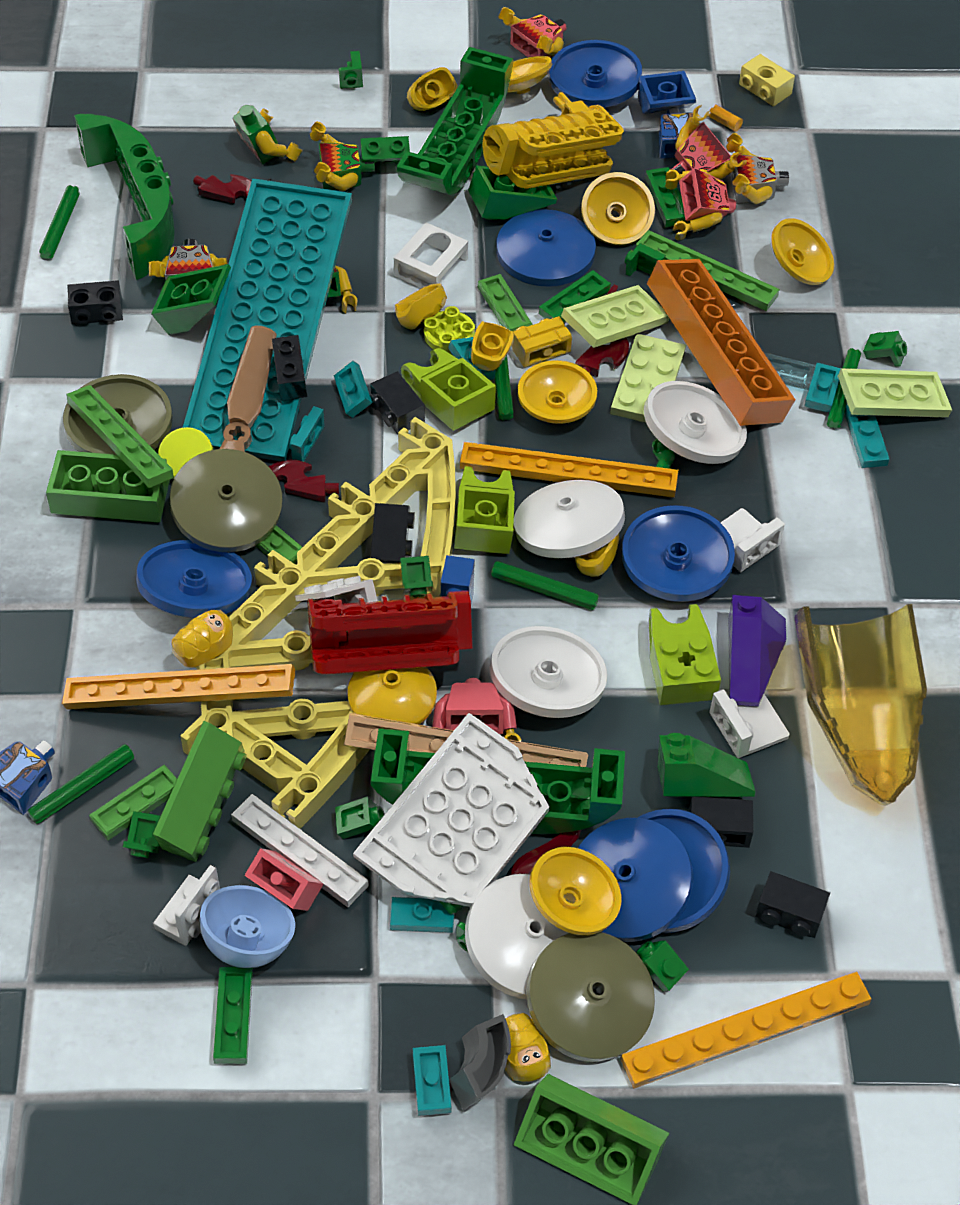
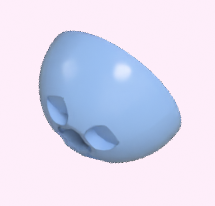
M235 885L216 890L205 899L200 911V929L207 947L221 961L239 968H254L272 962L285 951L295 932V919L289 907L268 891L252 886Z

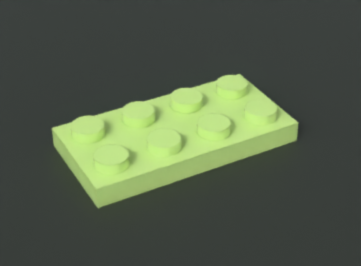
M639 285L564 308L561 315L593 348L666 324L669 321V317L664 309Z
M636 334L611 406L610 414L646 422L644 404L650 392L661 383L676 381L686 351V345Z
M841 369L838 374L852 415L949 417L952 411L937 372Z

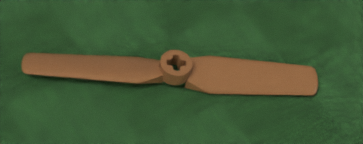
M252 326L227 400L230 424L224 429V441L220 449H234L245 452V449L252 442L250 428L261 412L273 355L272 338L277 336L270 328ZM237 433H242L238 440H234L233 436H236Z

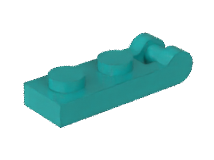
M846 405L845 417L861 468L888 466L890 459L876 416L852 415L849 406ZM857 417H864L865 420L858 421Z

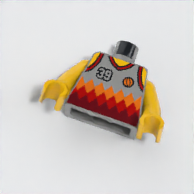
M732 133L727 138L726 148L728 152H742L736 158L737 163L740 164L742 161L747 160L745 166L735 167V170L731 172L736 204L751 202L759 204L765 200H772L775 196L776 186H788L789 172L775 171L772 158L751 154L744 146H740L743 140L737 133Z
M189 238L183 241V246H173L169 256H166L162 261L149 262V276L155 275L156 277H165L167 279L168 276L226 265L228 263L227 258H217L214 254L209 253L206 245H198L196 240Z

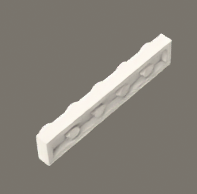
M253 794L231 814L232 821L272 851L278 852L324 883L322 888L345 906L349 907L369 886L368 879Z

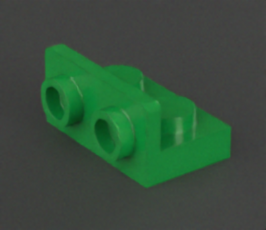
M409 136L361 138V158L363 162H399L406 151L410 152Z

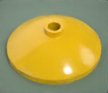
M535 56L513 61L507 92L517 91V94L529 92L530 87L538 84L550 71L553 65L551 58Z
M613 172L598 177L588 186L582 199L581 213L587 229L594 237L604 243L621 246L636 242L649 230L655 215V205L651 192L642 181L630 174ZM611 211H617L619 217H613Z
M794 218L784 219L774 227L771 235L774 255L781 267L791 277L805 284L820 285L832 276L834 271L832 252L825 239L816 229L804 221Z
M559 360L545 361L532 366L522 375L518 384V398L522 407L539 420L549 423H569L584 417L592 410L597 399V385L589 372L574 363Z
M426 667L354 672L348 685V702L353 714L413 724L422 723L431 714L437 699L435 679Z
M574 847L552 849L539 858L531 871L529 886L537 909L551 924L565 932L576 935L599 933L612 924L620 911L621 891L616 877L602 860L585 850Z

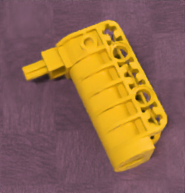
M560 92L558 97L553 99L554 103L562 111L560 116H549L544 119L536 118L530 121H517L514 124L504 123L490 126L483 137V155L487 166L494 174H506L516 186L521 188H533L595 177L611 171L613 161L607 155V151L601 148L616 145L617 142H620L624 129L602 106L592 105L587 107L583 101L571 102L563 92Z

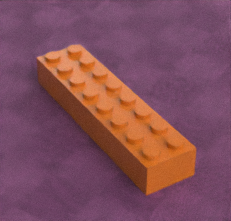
M658 260L647 285L739 425L783 422L796 399L701 260Z

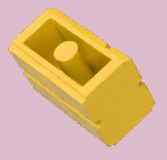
M560 316L552 319L546 318L537 324L517 328L514 331L511 347L522 366L527 367L571 352L572 335L568 328L565 327Z

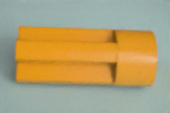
M715 104L709 110L711 112L709 114L710 118L737 132L741 128L743 119Z

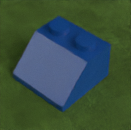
M685 71L639 76L638 102L643 113L667 111L671 108L684 109L696 103V97Z

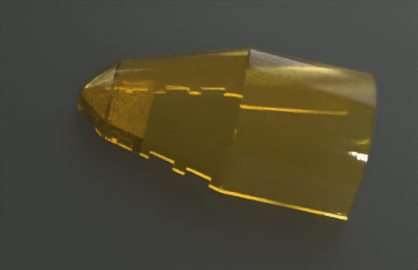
M907 604L889 615L873 620L842 625L812 624L809 606H803L797 612L794 619L807 702L851 786L882 806L890 805L896 801V798L915 778L920 745L918 741L919 727L923 723L924 715H921L923 699L926 698L927 694L913 605Z

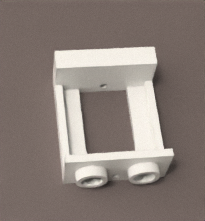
M426 222L394 257V276L419 288L431 284H442V277L459 258L464 261L468 260V241ZM424 243L444 251L432 266L412 258Z

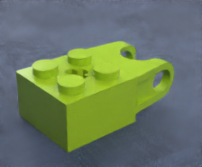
M436 348L430 352L432 366L422 367L411 362L401 366L402 377L425 404V407L453 431L495 409L496 385L463 357L457 359L445 350Z
M465 466L459 486L456 507L454 549L510 553L514 526L515 496L510 471L503 470L500 478L494 482H483L474 475L472 467Z
M697 604L689 605V610L687 611L688 619L678 624L664 619L658 608H650V662L660 705L710 701L713 698V693L718 692L720 689L721 677L710 632Z

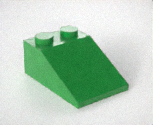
M476 165L468 188V192L479 213L488 220H505L556 204L557 198L550 185L521 188L516 186L506 174L496 175L487 166Z
M226 264L168 276L151 315L168 335L189 331L216 305L231 266Z
M681 733L659 735L658 772L663 796L755 797V788L747 762L689 735Z

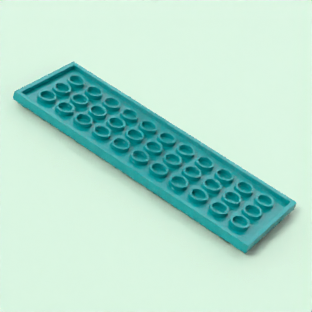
M252 179L229 260L231 270L219 296L183 428H194L203 432L210 440L213 450L220 449L224 441V429L230 424L227 400L252 326L270 328L276 333V338L299 335L306 382L352 202V193ZM274 351L261 412L250 428L252 442L245 449V452L257 458L286 461L289 443L302 398L281 401ZM237 433L236 436H233L234 440H238L242 433Z

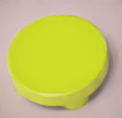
M455 306L446 307L444 311L438 312L434 317H428L424 321V339L432 349L441 348L450 354L452 353L448 347L451 340L474 338L475 324L467 315L461 313Z
M179 428L170 432L163 439L158 455L163 459H167V464L173 469L174 479L186 462L201 453L213 450V447L203 432L194 428Z

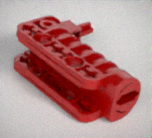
M468 590L448 592V595L443 597H432L431 593H426L425 598L410 599L409 595H404L401 600H387L386 596H382L381 601L365 602L364 598H359V603L342 604L341 599L323 600L319 598L314 601L313 599H308L307 601L314 671L320 674L452 665L459 661V650L472 649L471 600Z

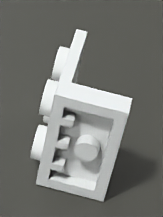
M743 508L722 521L721 524L727 529L734 543L735 558L733 566L742 572L781 544L785 524L778 517L770 523L761 524Z
M360 576L346 579L340 578L328 581L324 585L318 584L305 587V593L295 596L296 601L334 596V600L341 599L342 604L359 603V598H364L365 602L377 601L373 579L361 581Z
M724 689L713 693L710 714L737 758L789 738L788 730L765 694L759 707L737 705L734 699L729 698Z
M210 865L200 880L188 875L154 921V929L187 946L192 937L196 938L201 933L200 911L202 904L210 894L220 889L217 868Z

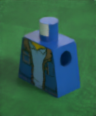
M671 108L667 111V114L661 116L659 128L660 159L675 158L674 155L677 151L675 144L679 132L688 119L693 117L692 112L681 113L680 109Z
M43 740L31 750L18 741L0 752V798L22 815L28 811L52 780V773L47 761L55 754V751L49 743Z

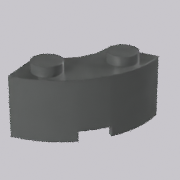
M504 1014L476 1025L462 1037L465 1047L464 1063L459 1072L450 1078L449 1081L463 1110L469 1108L491 1092L505 1074L504 1069L508 1055L511 1052V1038Z

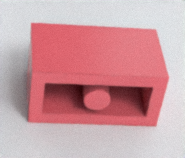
M260 848L244 875L292 909L305 911L309 910L324 883L278 852Z

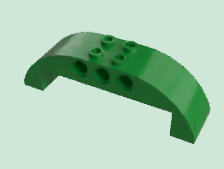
M468 47L460 61V84L418 154L406 151L397 165V173L402 181L449 195H454L462 189L483 154V137L486 130L492 125H497L511 78L513 58Z
M94 114L74 115L80 150L87 168L116 161L142 219V222L123 226L129 265L135 279H142L149 274V262L162 261L169 254L174 241L175 229L172 213L174 202L169 190L171 181L168 172L163 173L164 167L161 157H156L148 140L131 125L107 116Z
M378 728L371 786L382 798L393 805L435 753L409 751V731ZM594 748L592 768L525 762L530 774L533 775L540 793L543 794L549 805L548 813L531 834H558L589 828L609 819L622 807L625 751Z

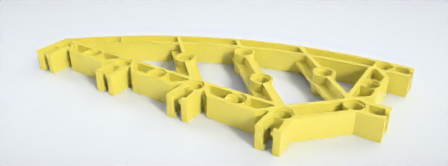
M414 417L410 421L411 435L408 434L406 428L398 432V449L402 454L369 484L370 496L345 482L341 486V501L335 493L328 498L329 516L333 519L297 552V565L272 550L268 554V570L264 568L265 564L259 562L254 567L256 585L260 588L229 616L233 626L232 645L217 658L195 668L201 670L292 664L295 670H302L308 667L310 663H313L310 636L303 631H290L283 638L262 639L301 602L296 601L295 596L305 593V587L318 584L324 585L328 581L340 578L346 579L360 576L361 581L373 579L376 596H379L387 589L403 588L400 562L383 564L380 560L368 558L362 560L358 566L337 567L373 533L375 503L402 505L416 491H428L426 526L421 556H429L431 581H433V589L427 593H431L432 597H440L441 578L446 555L452 556L454 543L456 490L452 439ZM423 596V597H410V599L425 598V596ZM297 699L286 707L233 711L232 700L201 701L202 715L181 735L183 752L188 755L203 721L209 722L214 726H222L219 729L242 742L245 750L244 753L246 754V760L242 768L278 793L271 801L272 809L284 818L283 814L286 812L289 821L299 829L309 821L344 783L370 750L344 745L349 714L353 713L348 701L314 704L308 699ZM336 730L307 765L268 738L269 736L291 734L297 739L305 740L314 736L316 732ZM306 790H314L313 792H310V793H305V792H304V791H306ZM294 804H297L298 807L294 811L289 809Z

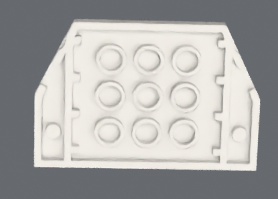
M468 713L355 850L353 856L402 894L471 907L479 894L495 880L548 813L549 805L543 794L540 793L533 775L530 774L519 748Z

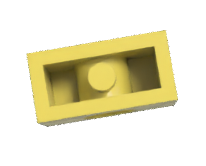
M759 54L742 65L739 85L774 107L792 94L795 76L762 54Z

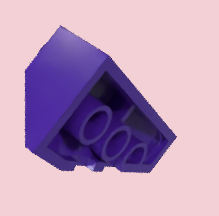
M732 595L728 617L729 698L734 699L737 705L759 707L772 672L786 644V618L762 597Z

